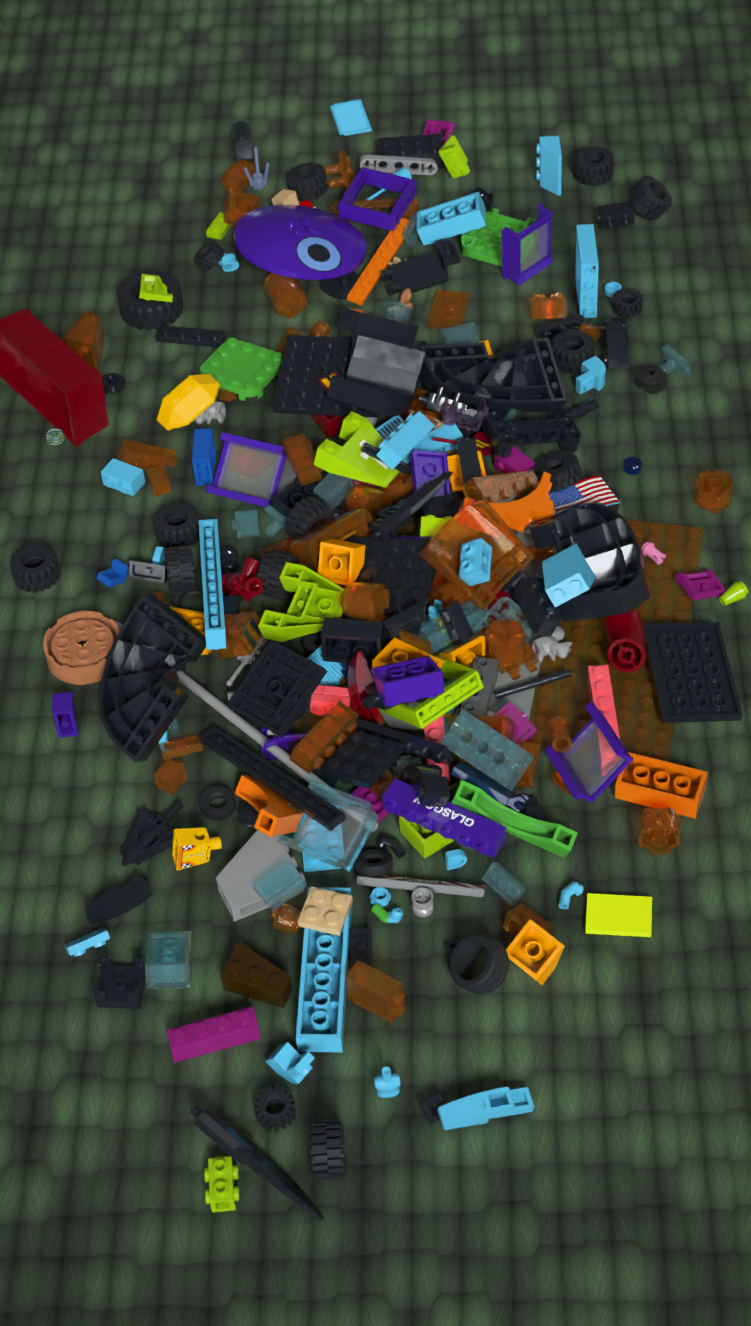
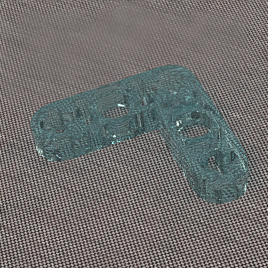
M501 597L472 629L473 636H476L477 633L475 631L480 632L483 627L487 628L482 634L486 641L505 620L527 640L533 642L538 637L537 635L531 636V630L528 627L525 630L523 629L528 622L520 607L508 597ZM506 602L508 604L507 609H504L499 614L497 611L502 606L500 603L504 604ZM517 614L522 615L524 623L517 624L514 621V616ZM490 615L496 617L497 624H488L487 617Z

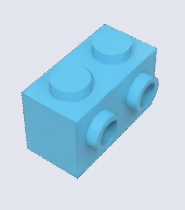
M114 458L101 471L103 485L134 496L145 483L143 469Z
M482 538L463 543L461 547L459 578L469 586L490 581L492 547Z

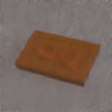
M437 290L427 323L428 328L461 331L470 301V293Z

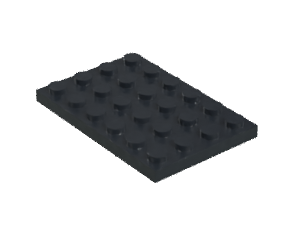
M719 622L643 624L646 636V654L662 723L741 721L743 715Z

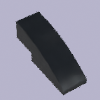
M136 875L123 887L116 883L85 909L88 922L90 924L103 922L118 917L139 906L152 896L149 883L139 875Z

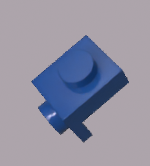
M115 558L110 569L98 572L97 580L104 583L107 587H114L125 583L129 566Z

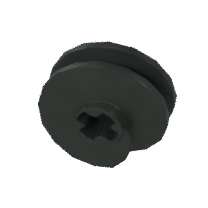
M643 365L636 370L635 383L646 392L657 394L665 389L667 375L659 366Z

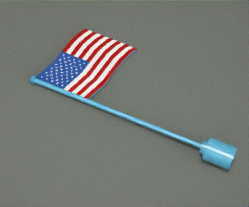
M600 475L583 479L574 483L572 487L568 486L566 490L560 489L559 492L554 490L548 493L550 500L554 501L553 510H555V514L573 505L584 503H602L606 506L620 503Z

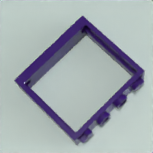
M362 167L360 172L356 174L355 180L350 183L348 191H345L343 199L339 201L337 208L339 210V217L395 231L417 194V180ZM365 184L402 193L390 214L352 204Z

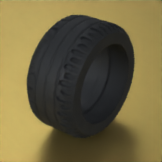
M471 934L462 939L453 951L450 961L451 976L459 987L473 994L483 995L491 993L502 984L509 968L508 952L502 943L488 935ZM487 949V965L477 978L472 979V963L481 951Z

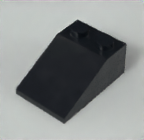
M457 494L432 497L420 508V516L434 515L436 518L454 517L457 519L460 508Z

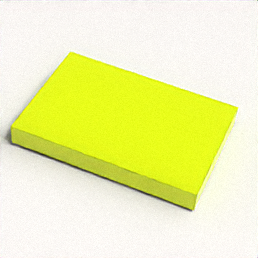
M587 893L585 934L651 937L652 897Z

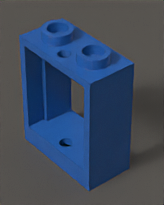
M194 429L192 464L196 486L213 485L216 449L213 429Z

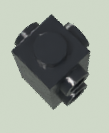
M631 202L598 206L596 222L600 224L601 229L634 225V209Z

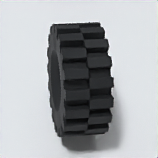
M559 451L558 454L554 452L551 453V456L546 455L544 459L538 460L539 463H535L533 473L537 483L543 472L551 474L550 482H552V486L549 492L554 490L559 492L560 489L566 490L568 486H574V482L577 483L579 478L582 477L578 458L573 452L566 451L563 453V451Z

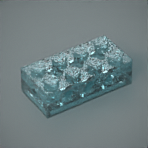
M465 710L461 711L440 743L510 791L514 789L534 759V756Z

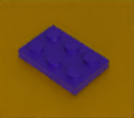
M412 450L410 452L414 492L433 479L448 472L447 453ZM449 479L433 497L451 494Z

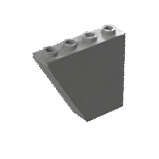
M257 830L216 877L218 891L233 921L304 893L303 884L306 883L305 877L302 872L297 871L296 860L293 856H289L288 846L285 841H281V835L270 837Z

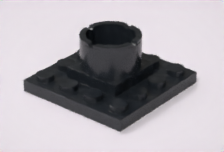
M271 640L226 706L283 738L292 723L306 713V709L311 704V695L328 671L324 667Z

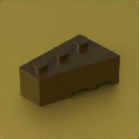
M240 941L237 942L221 974L223 990L285 1008L293 991L291 977Z

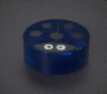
M635 457L627 458L624 461L623 469L627 474H638L642 470V462Z

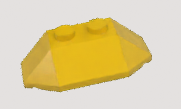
M210 374L188 376L163 398L157 421L167 431L189 425L215 402L218 389L221 386L220 383Z

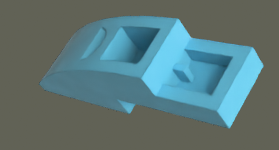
M509 1086L460 1098L438 1107L437 1110L443 1130L485 1124L489 1119L533 1112L534 1105L528 1087L510 1090Z

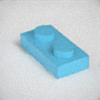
M101 928L64 946L70 956L74 955L76 957L86 953L87 948L103 946L106 944V940L110 939V936L105 928Z

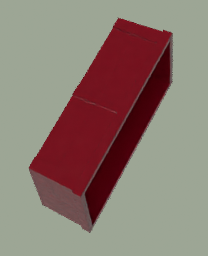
M27 308L0 319V377L75 447L109 426L102 375L97 370L91 367L62 339L57 337L31 314Z

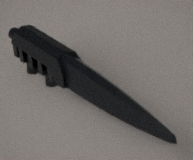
M438 386L436 394L430 392L429 397L420 395L418 402L427 404L426 410L474 427L483 428L486 414L471 408L466 410L467 405L460 403L462 393L455 392L454 398L451 400L443 397L445 387Z
M448 471L433 479L405 500L399 501V506H393L392 510L380 513L379 519L375 520V522L370 521L368 528L372 529V539L389 538L412 519V515L441 489L453 472Z
M194 1106L191 1109L190 1113L197 1118L194 1124L240 1164L250 1167L294 1203L318 1220L324 1221L322 1214L310 1200L257 1150L258 1147L252 1141L247 1140L244 1136H240L236 1129L230 1128V1124L227 1121H223L219 1114H214V1111L207 1108L202 1111L198 1106Z

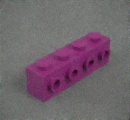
M253 1007L241 1008L235 1012L219 1014L210 1019L197 1020L188 1025L175 1026L172 1029L166 1030L174 1063L261 1039Z

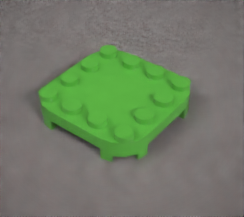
M493 208V211L486 212V226L468 231L467 234H462V255L502 267V230L508 227L514 232L519 233L533 224L534 219L529 217L526 221L500 215L499 209ZM537 229L521 240V262L524 261L537 242Z
M228 338L227 342L219 346L202 364L200 375L210 374L220 383L221 389L239 394V400L246 401L247 397L257 396L259 399L263 396V389L276 375L279 376L282 354L237 340L236 338Z

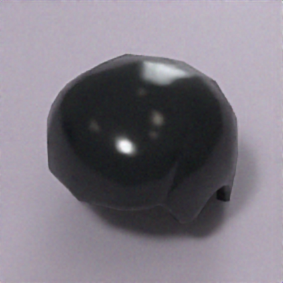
M483 188L472 190L470 194L479 192L486 210L489 209L494 201L493 194H490Z

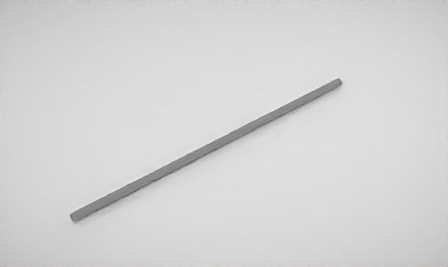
M115 620V623L118 625L119 630H121L123 625L117 620ZM183 671L177 672L180 679L178 680L262 747L270 740ZM278 745L266 748L267 751L368 830L374 832L377 829V822Z

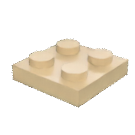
M311 886L298 919V926L340 936L353 902V896Z

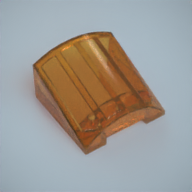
M485 499L471 501L433 536L419 554L480 610H484L496 598L495 595L535 557ZM482 538L492 547L490 581L469 586L459 577L461 547L463 543Z

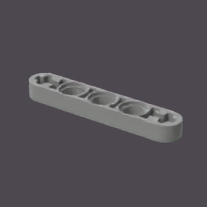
M364 155L360 158L361 169L365 167L385 173H395L401 169L394 166L396 162L403 163L402 167L406 168L410 174L433 175L438 169L436 161L431 158ZM381 161L387 162L385 167H380L378 164ZM417 163L419 166L416 169H412L410 165Z

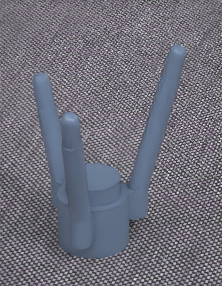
M254 147L256 173L251 178L246 167H244V171L249 180V185L253 186L256 190H260L267 185L270 164H266L263 176L259 171L257 147Z

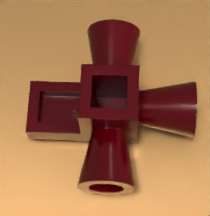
M246 557L241 573H224L221 575L222 592L229 593L227 596H241L242 601L251 602L253 596H258L263 590L262 581L254 577L258 573L261 563L253 558Z

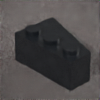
M522 577L513 592V596L533 633L539 636H551L561 621L560 608L553 605L546 593L544 579Z

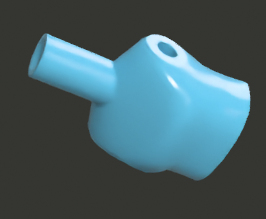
M225 252L224 257H221L222 260L218 261V265L225 272L234 271L239 267L234 253L226 254Z
M383 1067L382 1074L374 1078L376 1094L382 1098L394 1097L400 1092V1077L396 1073H391L389 1067Z

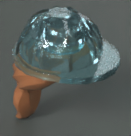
M409 288L402 292L400 302H387L383 304V311L386 316L405 322L409 321L413 314V303L410 302L412 294Z

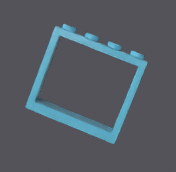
M593 224L576 225L575 283L579 315H582L584 318L597 317L599 263Z

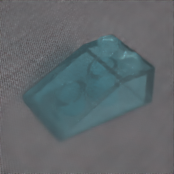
M192 931L148 933L145 960L146 989H183L191 986Z

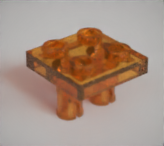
M345 150L338 151V163L324 167L326 176L342 174V176L328 179L330 189L345 186L346 191H348L355 175L353 168L350 166V157L346 156Z

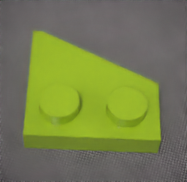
M142 274L139 298L172 303L173 295L168 294L167 287L162 283L159 276Z

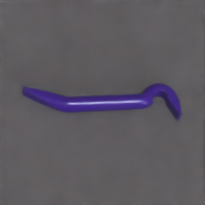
M327 726L325 736L319 733L285 734L283 738L275 736L264 744L263 749L279 743L295 742L309 736L312 737L313 741L316 740L319 743L327 744L332 740V733L329 726Z

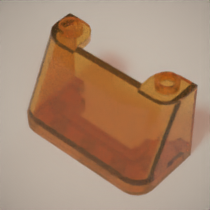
M363 508L340 514L293 540L290 544L289 552L299 557L301 565L318 573L320 542L329 539L342 541L353 534L356 537L369 538L373 533L372 529L368 528V523L370 521L373 522L372 516L368 510Z

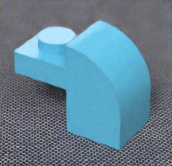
M594 356L581 363V375L576 378V392L579 394L592 388L600 391L604 387L606 367L598 357Z
M286 1042L279 1045L265 1062L278 1075L290 1083L299 1084L312 1069L310 1063L315 1058L309 1052L300 1055Z

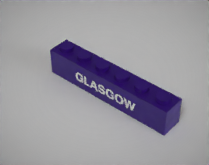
M394 779L382 796L383 809L387 812L399 815L409 822L417 823L427 830L441 834L447 839L455 840L465 847L473 848L483 855L495 858L506 841L505 826L450 802H447L445 807L420 806L419 798L416 797L415 787L398 779Z

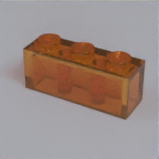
M304 434L283 439L285 453H287V458L301 486L322 480L321 472L324 470L313 465L316 451L313 450L311 441L307 440Z

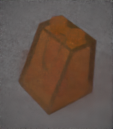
M85 311L63 335L64 342L74 352L98 371L105 343L101 319L99 315Z

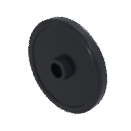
M352 271L340 277L322 279L321 287L331 297L347 299V295L360 276Z

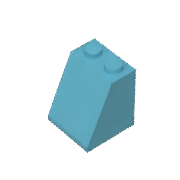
M577 543L542 561L545 591L555 607L589 590L596 577Z

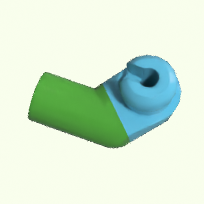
M377 903L371 909L383 923H398L402 920L403 911L398 907L396 909L393 908L392 911H386Z

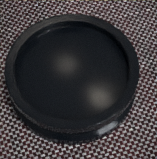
M245 801L238 808L239 821L246 827H254L259 813L251 804Z

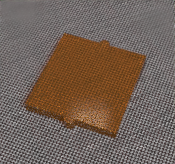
M402 629L399 631L401 641L433 655L434 652L431 649L430 641Z

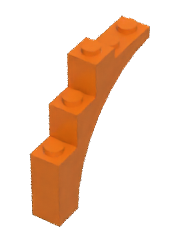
M543 472L536 489L519 500L506 503H489L465 497L458 510L456 523L498 538L503 531L506 532L507 528L523 532L525 527L529 526L531 522L537 524L555 515V510H553L554 501L550 500V495L548 494L552 486V482H550L551 474Z

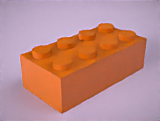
M628 752L634 760L618 775L615 783L616 799L696 819L706 789L708 772Z

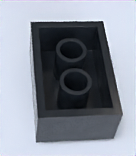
M325 617L321 631L323 661L349 663L350 659L358 651H362L368 665H372V660L385 648L384 622Z

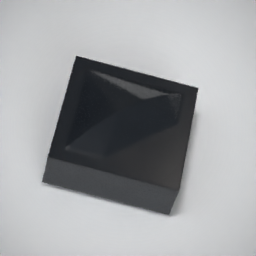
M439 1092L419 1103L418 1106L431 1125L440 1119L438 1107L446 1103Z

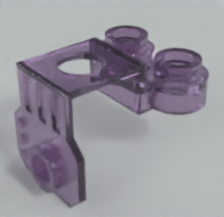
M482 398L475 422L462 420L461 409L449 403H443L440 411L444 424L453 426L456 423L459 428L478 432L483 418L487 417L488 407L485 399Z

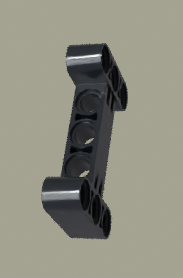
M563 407L560 411L551 412L550 419L508 422L504 421L500 413L489 411L486 413L482 428L494 452L502 458L511 456L513 445L558 442L564 451L574 453L577 451L581 438L579 429L568 411Z

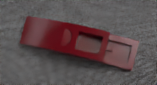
M358 651L350 659L348 667V690L355 717L363 716L365 721L384 726V718L379 709L373 707L367 710L362 704V699L367 697L365 687L372 683L374 679L362 651Z

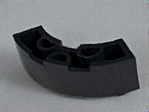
M625 318L604 319V322L600 324L601 332H604L607 355H604V364L607 365V369L630 368L629 346L625 344V341L628 340Z
M409 764L404 770H401L400 781L415 787L416 797L419 798L420 806L445 807L450 799V790L447 778L442 776V769L439 766Z

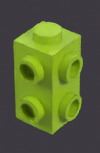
M220 1155L208 1159V1168H204L205 1182H209V1189H205L206 1204L211 1205L212 1212L236 1210L235 1201H240L239 1187L235 1186L234 1182L235 1179H239L238 1165H233L232 1156Z

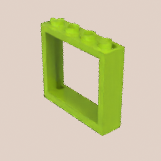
M436 655L435 657L445 661V664L440 668L443 677L454 681L444 688V693L428 698L415 708L401 703L388 710L381 709V712L423 729L484 687L477 670Z

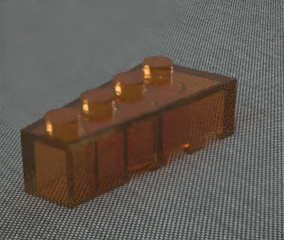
M530 470L472 478L462 485L461 488L469 499L489 503H506L535 490L539 480L534 471Z
M339 701L297 744L289 760L308 774L314 769L318 770L327 757L329 758L358 726L356 721L359 714Z

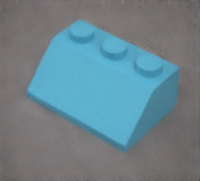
M559 136L539 137V144H536L537 154H539V157H536V165L539 167V170H536V179L540 180V187L556 195H561L562 153Z

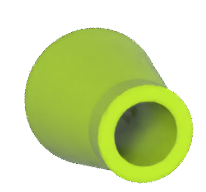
M742 581L734 582L719 597V601L726 607L731 603L746 598L748 589Z

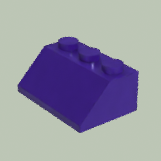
M430 656L371 668L379 698L385 706H397L399 703L415 702L421 698H433L438 694L444 693L442 670Z

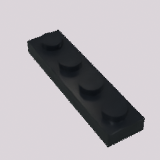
M159 325L155 338L156 342L219 348L224 343L226 334L224 331Z

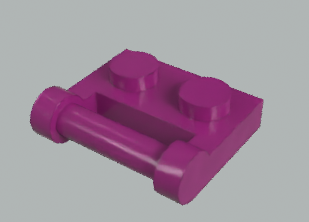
M427 120L422 135L441 134L442 129H446L444 137H441L443 146L454 131L455 124L448 121Z
M705 569L703 572L685 574L681 572L676 574V582L682 585L691 600L720 597L726 591L712 569Z

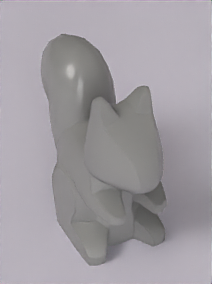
M215 400L211 406L193 421L197 424L207 421L210 425L214 419L222 424L226 416L225 405Z
M557 626L551 636H538L532 642L533 654L539 663L543 661V656L549 655L552 661H555L556 655L560 658L568 656V653L572 650L569 648L572 642L559 643L565 636L563 628Z

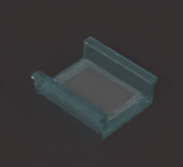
M312 780L308 788L344 812L346 820L330 831L305 814L293 838L281 835L278 843L350 872L379 816L370 808L372 806L370 802Z

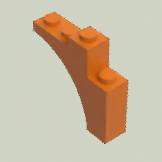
M241 775L235 794L247 801L258 811L259 816L254 828L270 837L296 832L303 812L297 810L292 804L248 775Z

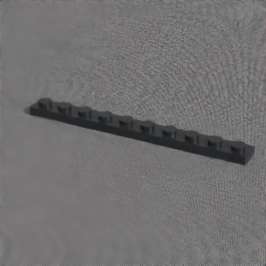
M216 726L211 727L199 736L202 744L328 830L332 831L346 820L344 812Z

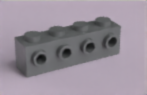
M476 656L474 664L470 663L469 668L478 671L484 688L460 703L461 709H457L455 720L458 721V729L482 733L481 727L485 724L499 674V660Z

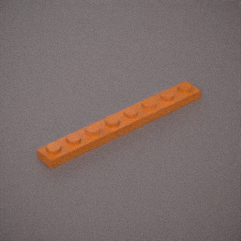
M402 218L395 231L390 230L347 295L348 301L363 306L378 283L380 275H382L381 271L387 269L388 263L392 261L413 229V221Z

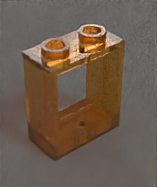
M357 960L346 975L348 1000L393 1024L397 1017L400 1018L404 1014L406 1009L403 983Z

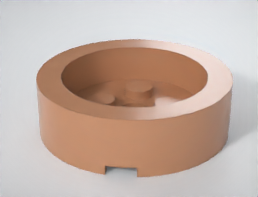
M95 611L74 612L58 619L57 624L47 630L43 640L44 653L51 673L59 680L75 685H86L101 681L106 661L120 632L115 621ZM80 641H87L83 646L78 644Z

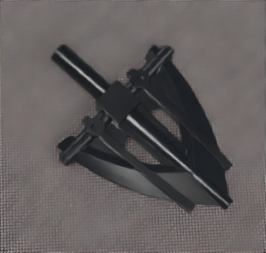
M177 801L163 817L160 815L156 817L153 813L148 814L145 808L137 809L136 813L138 815L128 831L124 846L120 850V854L123 855L122 866L125 867L133 863L139 866L146 859L172 846L174 826H169L168 822L183 807L180 801ZM144 830H147L144 833V835L138 840V837L144 832ZM157 837H159V839L153 845L149 846Z

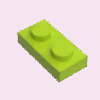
M219 212L207 229L206 237L222 240L235 221L234 215Z

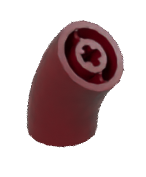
M632 609L625 614L607 616L604 620V627L609 644L608 659L610 664L621 672L630 673L637 671L642 667L646 658V636L639 611Z

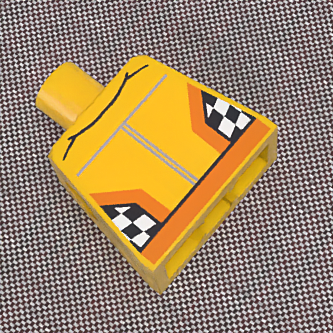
M206 828L173 830L172 857L176 870L207 863L210 861V851L222 848L220 837L209 838Z

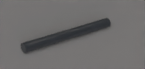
M570 669L495 691L493 692L494 697L499 699L571 677Z

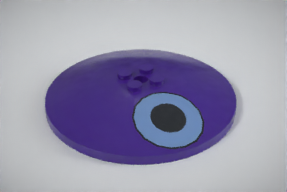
M273 205L255 209L239 219L234 231V243L238 251L248 261L266 271L290 278L322 280L340 277L357 269L364 261L366 254V241L354 225L335 214L307 206Z

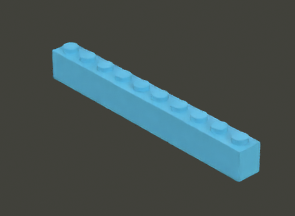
M217 519L199 520L206 650L225 649L226 635Z

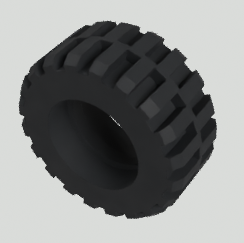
M145 270L144 272H136L135 275L131 274L128 276V279H125L118 288L117 298L121 317L133 328L145 329L146 331H151V329L158 330L159 325L169 326L170 323L173 324L183 311L184 306L180 283L173 275H169L165 271ZM142 274L159 276L162 283L166 285L168 294L173 295L172 303L139 298Z

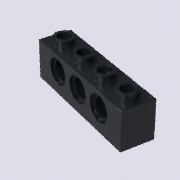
M238 121L236 124H233L237 160L253 159L249 125L245 121Z

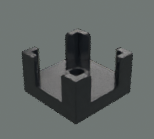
M100 956L98 964L101 973L99 986H94L93 992L97 1007L141 1009L147 972L143 957H133L134 966H113L110 956Z

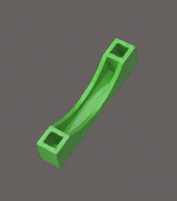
M463 780L457 786L450 802L506 827L507 833L562 858H565L571 851L577 836V832L560 824L537 820L518 813L494 800L481 788Z

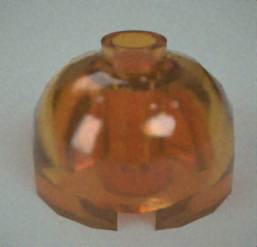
M412 472L408 475L399 473L387 488L378 486L382 496L391 503H398L402 499L408 498L414 493Z

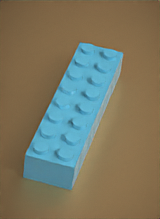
M308 887L307 896L309 894L311 887ZM321 888L351 895V888ZM352 905L340 936L304 928L296 1028L298 1052H343Z

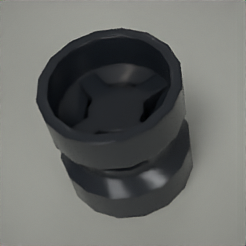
M225 547L220 551L221 570L225 573H234L239 569V554L236 548Z

